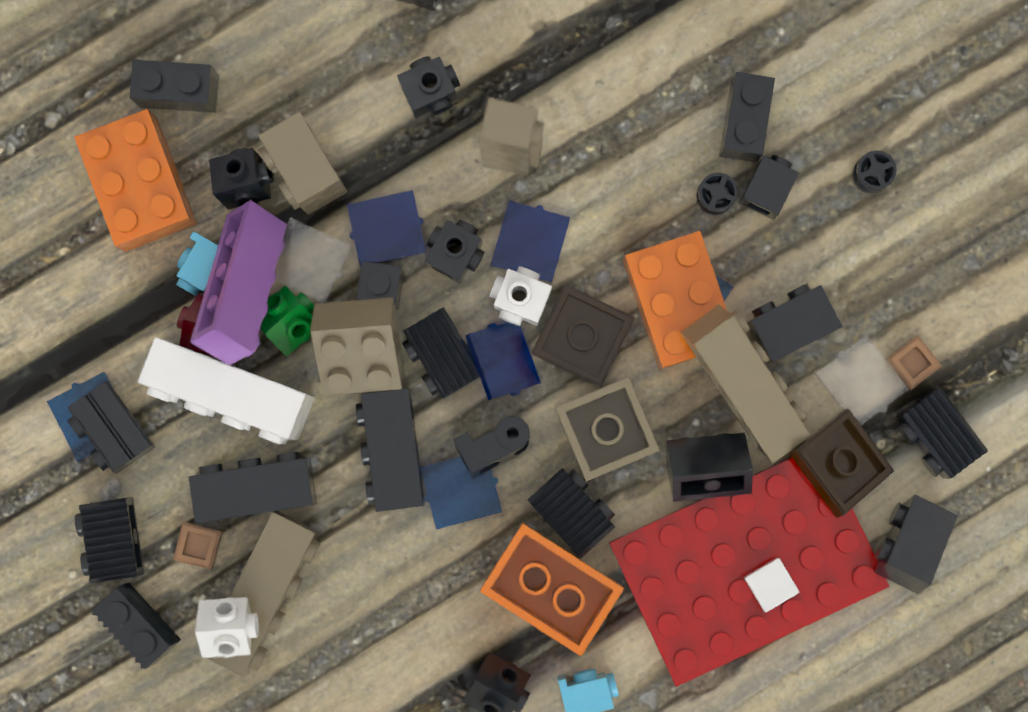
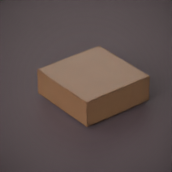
M918 335L914 336L885 359L908 390H912L942 366Z
M183 522L173 560L213 569L223 531Z

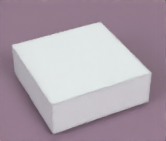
M778 557L743 577L765 613L800 593Z

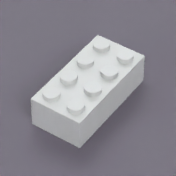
M156 337L138 380V383L148 386L146 394L174 403H177L179 398L186 401L183 408L210 417H213L214 413L217 412L223 415L222 423L250 431L251 426L260 429L259 437L280 445H286L288 440H299L315 399L314 396Z

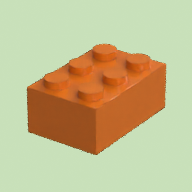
M145 109L74 137L115 247L127 252L197 225L158 118L151 111Z
M701 231L627 254L622 260L659 370L695 359L696 356L680 332L717 305L726 309Z
M522 522L480 588L481 593L579 656L583 655L624 590L621 584L524 522Z

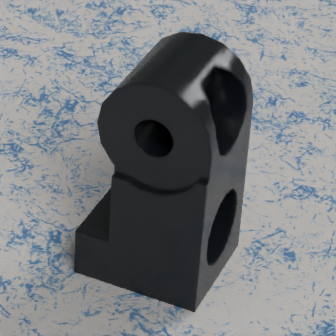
M510 416L500 421L495 430L473 441L468 432L454 438L453 441L473 480L522 454L529 445L530 430L523 419Z

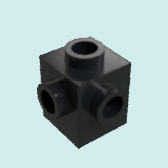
M430 56L422 57L409 65L410 70L397 75L399 84L415 118L430 112L431 116L441 114L452 108L451 102L457 100L454 88L459 87L460 82L452 65L444 67L440 56L431 59ZM435 84L434 87L427 88L428 85Z
M254 148L235 149L230 154L209 159L212 193L228 210L240 207L250 200L258 204L260 201L271 199L270 183L274 182V174L269 170L264 160Z
M460 219L456 224L447 220L443 228L437 225L426 244L431 250L424 260L425 264L460 284L468 269L472 272L476 271L485 254V251L480 249L483 242L477 236L479 230ZM455 244L462 246L461 251L458 253L449 252L451 246Z
M489 652L463 702L480 712H521L530 695V692L525 690V686L531 674Z

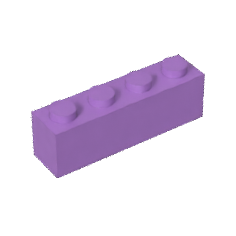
M251 200L226 216L191 338L192 344L228 365L244 357H249L259 345L260 337L258 334L262 319L268 311L267 299L270 288L276 280L277 274L275 269L278 257L285 246L283 238L287 224Z

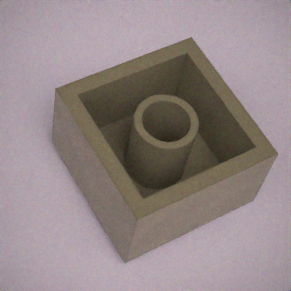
M300 111L258 135L264 145L258 151L275 177L281 174L284 180L278 183V186L288 203L295 210L301 207L309 215L348 192Z
M393 297L318 303L314 305L311 336L323 395L402 389L404 358Z
M629 377L555 408L584 481H589L660 451Z

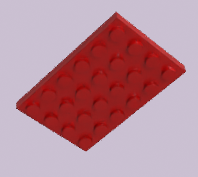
M792 457L754 474L752 477V494L700 499L608 542L676 687L890 587L886 578L874 573L878 561L853 508L844 516L836 518ZM778 557L800 593L765 613L743 577Z

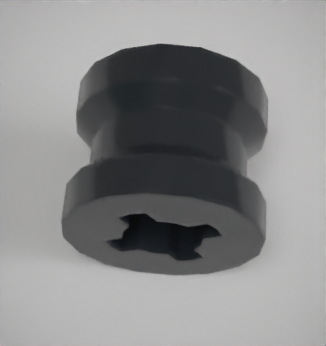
M878 150L868 152L853 167L852 178L854 184L865 193L873 194L880 192L890 185L896 176L897 168L895 161L886 152Z
M720 172L712 173L704 178L697 189V204L707 214L721 215L727 212L736 201L738 195L737 185L733 178L727 174Z

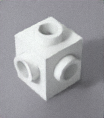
M518 266L517 271L508 269L505 278L497 276L489 297L496 299L493 306L494 309L500 311L498 316L500 319L518 326L521 325L522 320L537 326L552 291V286L538 281L540 274ZM516 291H522L527 297L523 301H516L512 298V295Z
M247 597L199 600L195 633L202 658L251 655L252 638H258L259 620L257 613H251Z

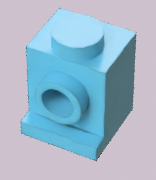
M193 231L190 239L196 243L192 249L190 247L185 249L177 263V267L180 270L176 275L179 277L176 285L197 296L200 290L205 292L218 245Z
M587 669L574 673V680L568 682L566 681L565 674L557 676L565 712H602L614 709L612 698L619 696L613 673L606 675L605 672L597 674L596 669Z

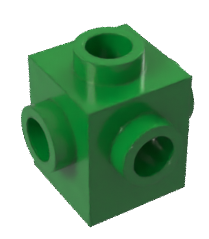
M284 285L278 292L268 297V311L262 319L260 329L287 357L302 343L311 338L314 304L302 291L296 296Z

